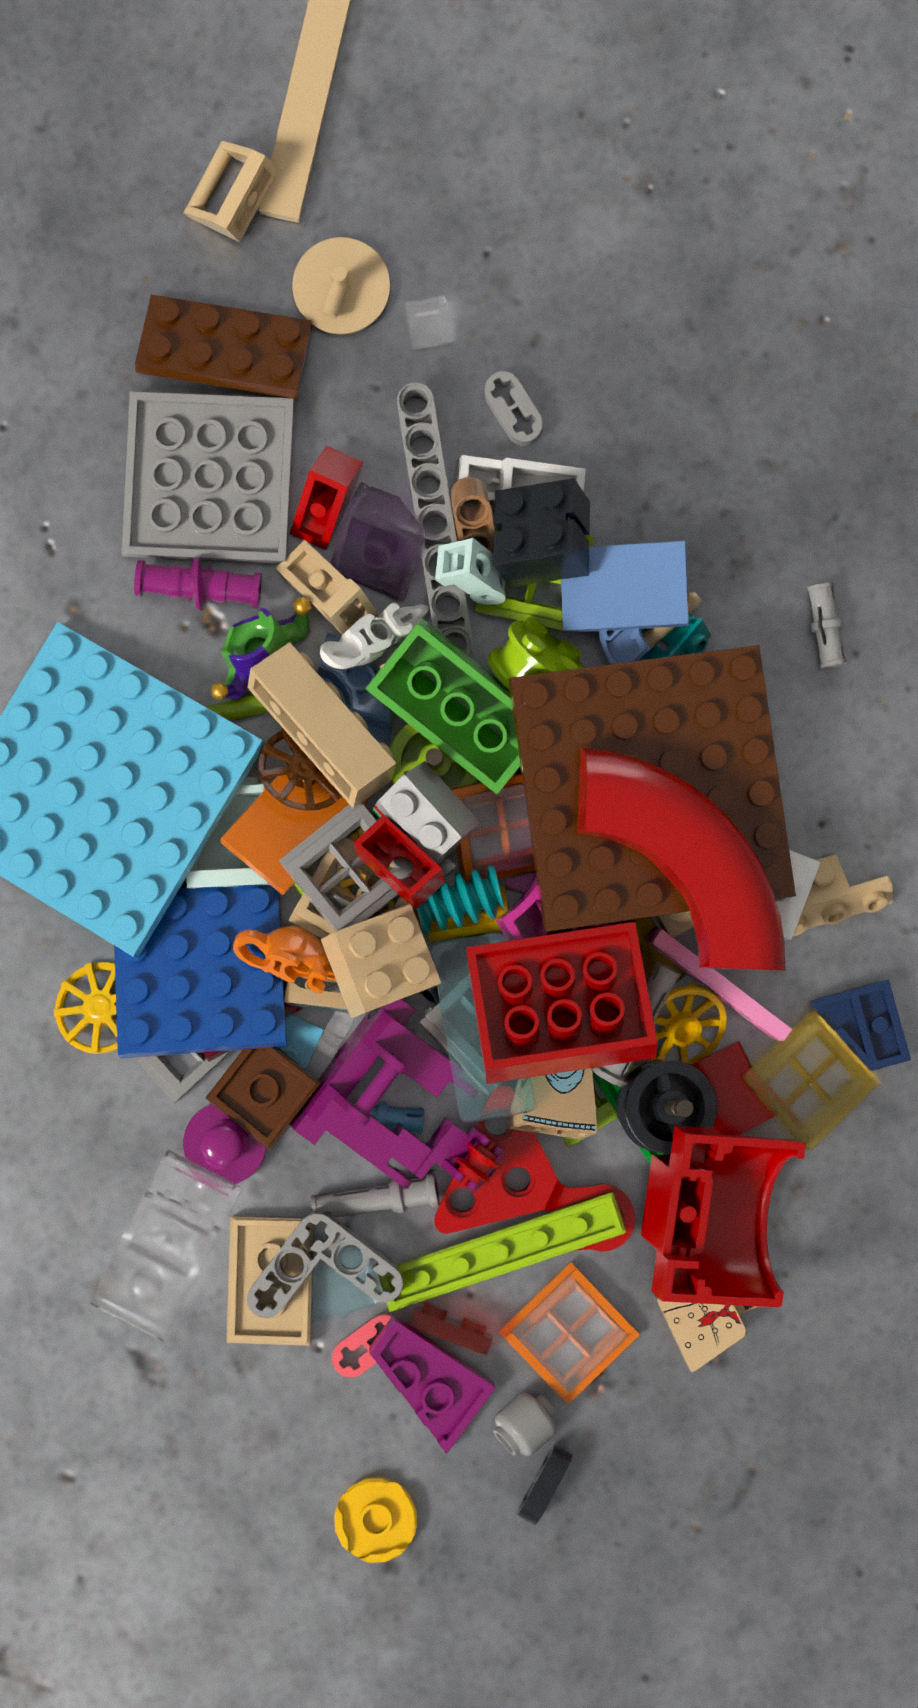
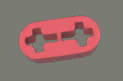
M380 1313L372 1317L335 1346L332 1354V1364L340 1375L356 1377L376 1364L368 1349L371 1346L369 1340L378 1332L376 1324L382 1322L385 1326L393 1314ZM364 1344L367 1350L359 1356L358 1362L360 1365L355 1368L351 1363L345 1366L341 1363L344 1357L343 1348L348 1347L349 1350L354 1351Z

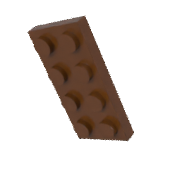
M151 294L136 356L135 371L140 374L298 399L312 332V320Z

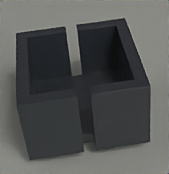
M574 478L495 491L494 524L499 531H494L493 566L510 587L589 576L590 542L585 535H590V501Z

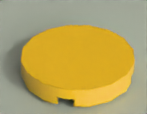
M383 1476L365 1477L352 1483L340 1496L334 1513L335 1532L341 1545L349 1553L351 1552L354 1556L359 1557V1559L369 1563L387 1562L401 1555L412 1542L417 1529V1508L411 1494L399 1482Z

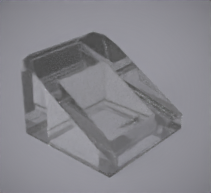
M445 296L405 303L413 350L453 343Z

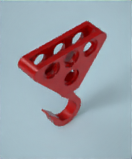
M500 1085L489 1095L475 1128L506 1150L497 1163L501 1168H494L487 1177L490 1182L489 1184L483 1182L477 1192L471 1191L474 1194L475 1201L472 1207L467 1210H458L451 1204L450 1196L452 1192L458 1188H467L452 1176L440 1206L435 1213L434 1224L436 1229L443 1234H450L541 1210L551 1212L614 1192L628 1233L577 1250L606 1252L623 1245L633 1232L635 1211L630 1199L622 1190L606 1183L573 1187L564 1185L555 1175L534 1132L507 1129L503 1134L495 1135L486 1129L485 1120L494 1111H501L509 1118L515 1094L509 1086ZM522 1167L529 1172L530 1181L525 1188L514 1190L507 1185L506 1175L512 1168Z

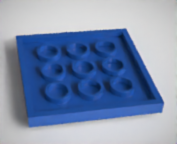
M271 885L204 887L197 889L179 888L138 958L131 956L114 945L117 1045L120 1059L287 1046L284 980L270 972L266 973L262 969L246 964L237 957L233 950L235 937L243 930L253 929L267 934L281 928L280 895ZM247 944L251 953L263 960L266 958L259 947L254 944Z

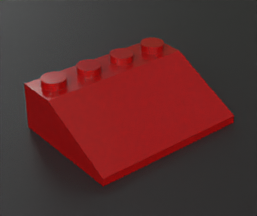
M635 922L466 947L486 1084L656 1058L658 1042Z

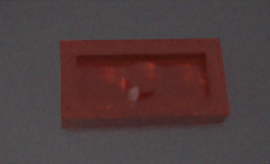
M425 1302L423 1308L414 1305L408 1326L487 1356L493 1340L492 1334L486 1333L487 1325L464 1317L462 1323L446 1317L448 1310L432 1303Z

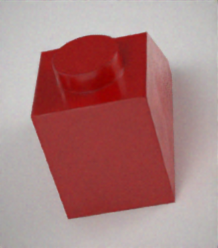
M326 445L309 470L289 534L327 550L353 495L364 462Z

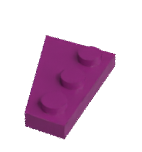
M394 1315L368 1348L370 1355L399 1393L401 1392L418 1418L427 1426L446 1454L496 1388L492 1380Z

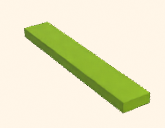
M612 1192L396 1265L403 1275V1287L398 1297L387 1302L389 1312L628 1233L615 1193ZM389 1272L384 1276L378 1274L382 1290L388 1288L392 1291L395 1288L391 1283L393 1275Z

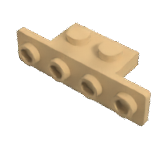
M836 854L816 860L821 863L793 936L800 935L807 929L823 924H837L847 917L863 912H877L886 905H890L893 902V888L890 877L884 876L849 887Z

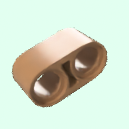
M474 477L459 479L453 485L450 493L457 541L482 536L485 538L479 543L493 553L495 530L492 509L485 484ZM470 499L479 500L476 505L471 507L462 505Z

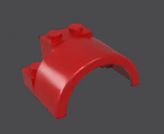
M675 1126L671 1155L652 1154L641 1228V1236L657 1250L651 1292L662 1302L781 1307L784 1291L775 1279L768 1252L767 1222L769 1204L774 1183L781 1168L793 1157L804 1159L806 1144L794 1139L723 1135L715 1128Z

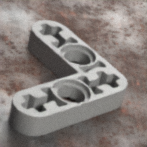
M314 1211L308 1213L301 1220L253 1283L247 1295V1303L249 1309L261 1318L276 1316L320 1259L378 1302H389L399 1296L403 1287V1275L394 1263L330 1214L323 1211ZM320 1221H323L327 1224L324 1232L329 1237L326 1240L318 1237L314 1241L310 1250L317 1252V1254L311 1257L304 1247L294 1244L293 1241L295 1238H299L303 1244L311 1232L307 1224L311 1222L317 1225ZM355 1245L362 1251L363 1261L359 1266L348 1268L340 1262L339 1252L344 1246ZM296 1253L300 1255L304 1262V1269L300 1274L290 1276L282 1271L280 1260L285 1254ZM370 1258L378 1262L372 1268L376 1273L384 1276L389 1272L393 1275L391 1283L395 1288L392 1291L388 1288L383 1289L381 1292L377 1291V1280L369 1273L364 1281L358 1277V1275L366 1270ZM270 1271H273L274 1275L281 1282L291 1285V1288L286 1291L284 1286L281 1285L273 1298L278 1304L273 1306L268 1303L263 1308L258 1304L260 1296L256 1291L260 1289L266 1292L275 1279L267 1275Z

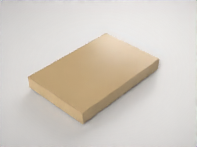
M230 1217L227 1343L311 1345L313 1269L276 1316L261 1318L249 1309L247 1303V1295L251 1286L303 1218ZM309 1222L307 1227L310 1228L311 1232L305 1242L302 1244L299 1238H295L293 1243L304 1247L310 1256L314 1257V1251L310 1250V1247L314 1243L315 1224ZM288 1253L281 1258L280 1266L285 1274L295 1276L303 1271L304 1262L300 1255ZM270 1271L267 1275L275 1279L266 1292L260 1289L256 1291L260 1296L258 1304L263 1308L268 1303L273 1306L278 1304L273 1298L281 1285L284 1286L286 1291L291 1288V1285L281 1282L274 1275L273 1271Z

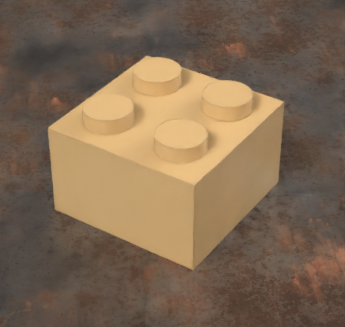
M411 904L341 929L321 939L351 1018L441 984Z

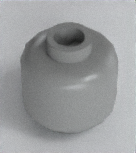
M519 1393L496 1414L495 1423L497 1428L493 1432L499 1442L513 1456H516L518 1453L531 1456L556 1433V1425L552 1419L556 1415V1411L542 1395L534 1398L530 1394Z

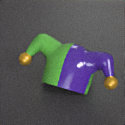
M304 597L297 598L293 603L295 614L288 619L276 621L267 609L260 608L257 611V616L242 620L230 627L224 647L220 650L223 659L229 665L228 677L225 684L223 682H216L211 687V695L214 699H241L248 691L250 669L289 642L293 645L308 635V612L311 610L308 599Z

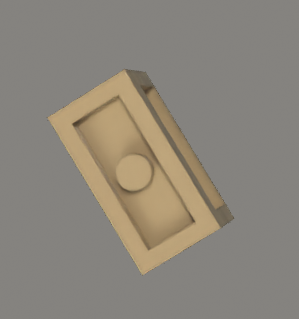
M221 141L183 214L240 242L278 169L265 155L253 149ZM231 157L243 162L244 165L218 214L203 211Z

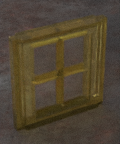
M810 1010L792 1028V1031L784 1041H778L742 1076L747 1082L746 1084L795 1139L806 1144L808 1151H812L879 1084L875 1080V1076L814 1010Z

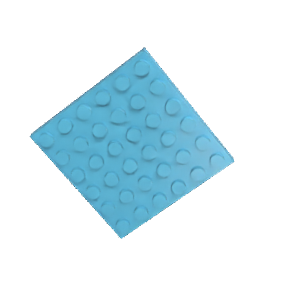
M57 622L0 716V876L131 956L138 958L266 742Z

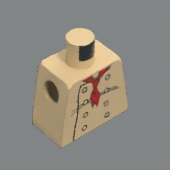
M654 1295L691 1373L745 1337L747 1331L740 1315L759 1307L662 1302Z

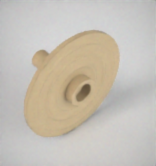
M336 237L315 244L301 257L294 271L292 290L297 308L306 320H312L314 327L331 334H351L370 326L382 314L390 294V278L384 261L372 247L357 239Z

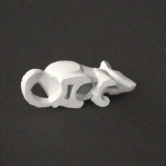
M391 603L376 618L370 613L366 614L346 630L339 642L328 641L322 644L320 656L326 664L338 669H347L371 663L381 657L384 650L391 645L401 644L415 625L428 614L429 606L420 604L400 608L398 604Z

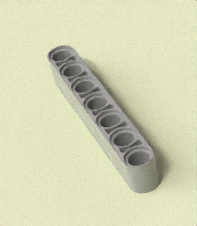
M412 382L400 389L397 396V408L432 626L447 639L450 637L461 638L467 646L464 652L471 657L473 653V639L465 592L456 585L443 586L435 580L436 574L430 569L431 562L438 556V546L457 542L434 397L426 385ZM412 397H420L426 401L427 406L420 413H411L404 407L406 401ZM418 437H427L434 445L429 452L419 454L411 448V444ZM424 477H434L439 481L440 487L435 493L424 494L417 488L418 482ZM433 516L442 518L447 524L445 530L437 535L428 533L423 527L425 521ZM444 597H453L459 602V610L451 616H445L436 608L438 601Z

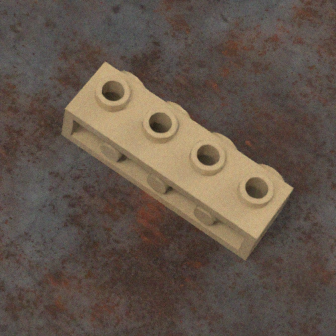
M289 642L250 669L247 688L352 808L392 781L397 763L390 748L383 742L378 743L368 731V726L362 716L357 712H351L342 702L337 688L330 682L325 683L317 674L315 666L307 654L304 652L299 653Z

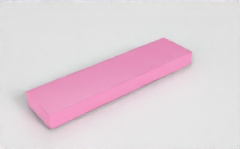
M653 927L644 938L645 942L702 986L714 992L723 1002L770 1038L784 1041L792 1031L789 1026L715 969L699 968V957L663 929Z

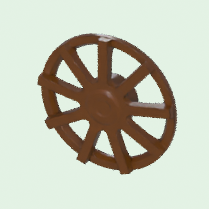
M283 728L264 743L258 760L259 776L267 791L280 803L297 810L313 811L329 807L342 797L336 788L321 776L322 772ZM285 739L293 755H289L273 746ZM267 755L273 756L286 762L287 766L265 769ZM287 775L289 782L279 794L268 779ZM317 783L330 795V798L315 804L312 786ZM295 786L304 788L306 804L286 799Z

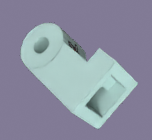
M474 538L438 546L435 576L437 582L443 586L456 585L467 594H470V598L480 604L497 605L506 600V581L493 566V553Z

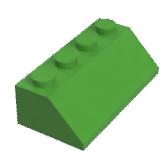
M422 618L365 689L495 794H498L520 767L510 690Z

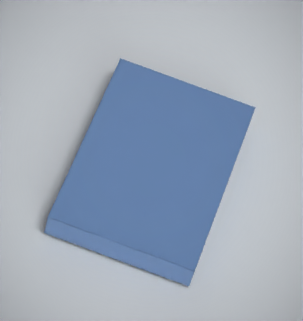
M673 541L589 547V576L561 580L564 633L689 626L686 542Z

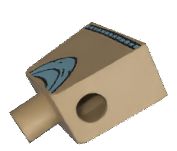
M592 1068L518 1079L507 1122V1129L583 1139L597 1134Z

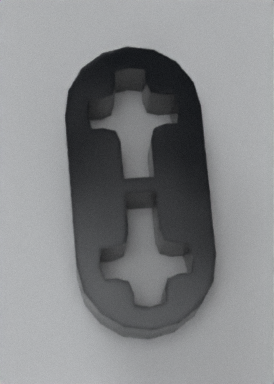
M553 1444L517 1510V1516L533 1525L538 1523L560 1484L573 1454Z

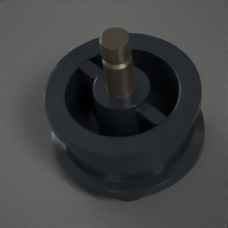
M656 1060L644 1063L628 1074L626 1077L628 1080L626 1088H619L616 1100V1113L620 1127L630 1141L644 1150L671 1154L675 1126L713 1128L717 1115V1100L714 1089L707 1077L696 1067L688 1063L673 1060Z

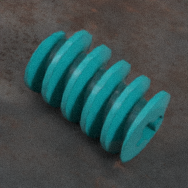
M488 866L486 879L481 877L477 869H472L469 883H466L460 872L455 873L453 886L450 887L446 881L417 908L423 932L430 934L432 921L434 920L439 928L444 931L447 930L449 917H452L458 927H462L465 913L469 914L474 923H479L481 910L483 909L491 920L496 919L498 906H501L505 911L494 866Z

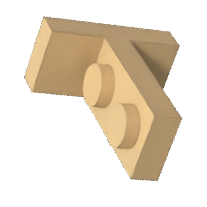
M306 540L286 557V562H281L275 568L304 598L308 599L310 604L334 625L341 636L366 614L370 613L375 618L379 615L362 589L352 579L349 578L347 580Z

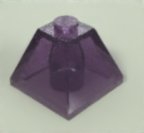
M361 482L346 508L330 564L346 579L350 578L355 583L404 601L419 559L426 532L399 496Z

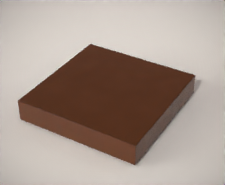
M278 1047L243 1049L205 1098L264 1147L272 1150L323 1083Z

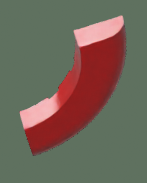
M580 748L577 834L609 839L632 848L650 859L666 875L674 887L680 891L690 910L689 914L694 925L699 949V968L786 971L785 941L781 916L773 889L761 862L731 819L695 787L659 766L636 757L612 751Z

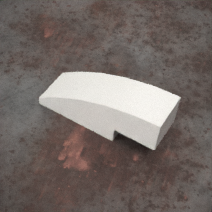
M462 455L455 462L453 485L459 479L465 477L477 478L485 484L490 505L495 506V491L571 478L576 480L584 492L586 469L513 458L495 460ZM470 499L464 503L477 504L479 500Z

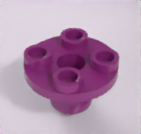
M213 1104L199 1110L189 1121L184 1133L183 1150L190 1168L203 1180L216 1185H233L244 1181L256 1172L265 1157L266 1147Z

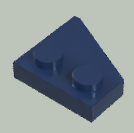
M889 980L810 1000L811 1007L868 1071L911 1060Z

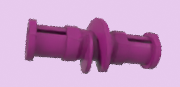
M199 557L194 558L190 568L172 565L170 567L146 564V561L138 560L134 577L135 596H142L143 592L165 594L170 598L187 597V602H191L193 598L195 607L199 611L205 609L208 599L218 603H226L227 601L251 603L252 608L258 609L262 592V573L255 572L254 575L229 573V571H212V566L202 570Z

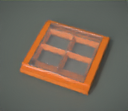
M522 773L513 774L498 794H495L482 782L450 788L481 822L456 847L459 872L466 883L470 882L472 869H477L481 877L486 879L489 865L494 866L498 879L535 870Z
M571 1261L499 1330L511 1346L567 1404L576 1398L640 1336L638 1331Z

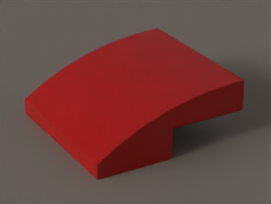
M740 1041L690 1064L707 1077L714 1089L717 1100V1115L713 1128L723 1135L738 1136L776 1116Z

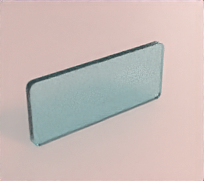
M500 933L438 942L431 948L432 960L441 984L437 985L459 1117L465 1123L529 1113L535 1108L531 1077L486 1084L466 947L506 941L505 937Z

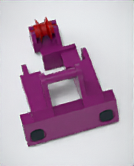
M403 999L367 1012L318 1078L323 1083L291 1127L313 1145L318 1142L325 1131H328L406 1189L413 1182L403 1171L397 1167L394 1168L388 1163L391 1158L395 1159L421 1180L436 1162L471 1191L477 1192L483 1182L490 1183L487 1177L494 1168H501L497 1163L506 1152L504 1148L474 1126H472L468 1133L464 1132L447 1117L444 1118L428 1142L425 1143L399 1123L394 1130H391L372 1116L370 1112L399 1073L406 1074L435 1097L440 1095L449 1081L473 1099H475L479 1092L457 1076L461 1070L459 1066L404 1026L415 1009ZM380 1056L386 1063L356 1103L353 1102L348 1096L376 1058Z

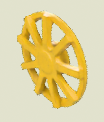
M87 963L61 983L55 1009L53 1010L54 1017L64 1039L81 1051L102 1054L118 1049L117 1042L100 1047L102 1026L108 1025L117 1037V1024L114 1022L117 1018L116 994L113 995L111 993L115 984L114 963ZM95 971H111L104 988L100 990ZM85 975L88 976L91 988L90 994H85L73 986L75 982ZM68 992L83 1001V1005L64 1008ZM83 1014V1019L69 1032L64 1016ZM90 1023L93 1024L91 1046L83 1044L76 1039Z
M689 983V986L671 990L664 1003L670 1011V1017L657 1016L654 1024L665 1026L663 1029L656 1031L657 1040L664 1037L668 1038L656 1053V1058L649 1060H664L670 1048L675 1044L679 1046L680 1061L693 1064L708 1056L720 1043L726 1029V1009L721 999L714 992L697 986L695 983ZM686 995L682 1009L678 1011L672 1000ZM695 995L707 998L691 1011ZM713 1005L717 1006L720 1017L698 1019L707 1009ZM702 1027H719L712 1043L701 1035ZM697 1041L705 1050L689 1059L687 1046Z

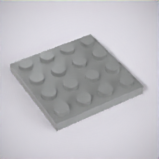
M130 391L121 555L123 557L194 560L195 557H199L200 560L278 564L286 562L294 398Z

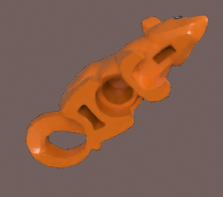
M284 926L267 934L253 929H246L235 937L233 950L237 957L246 964L262 969L266 973L270 972L290 983H294L297 977L308 978V988L319 994L323 993L325 989L324 980L336 981L322 942L310 931L302 927ZM247 944H254L259 947L266 958L263 960L251 953Z

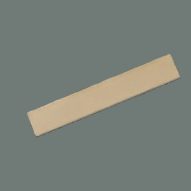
M308 0L271 157V162L278 169V172L260 204V215L300 223L352 0Z

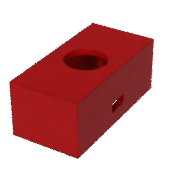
M385 815L379 818L353 842L357 856L408 904H411L415 910L446 882L442 868ZM400 857L408 858L414 865L411 875L404 879H397L389 871L392 861Z

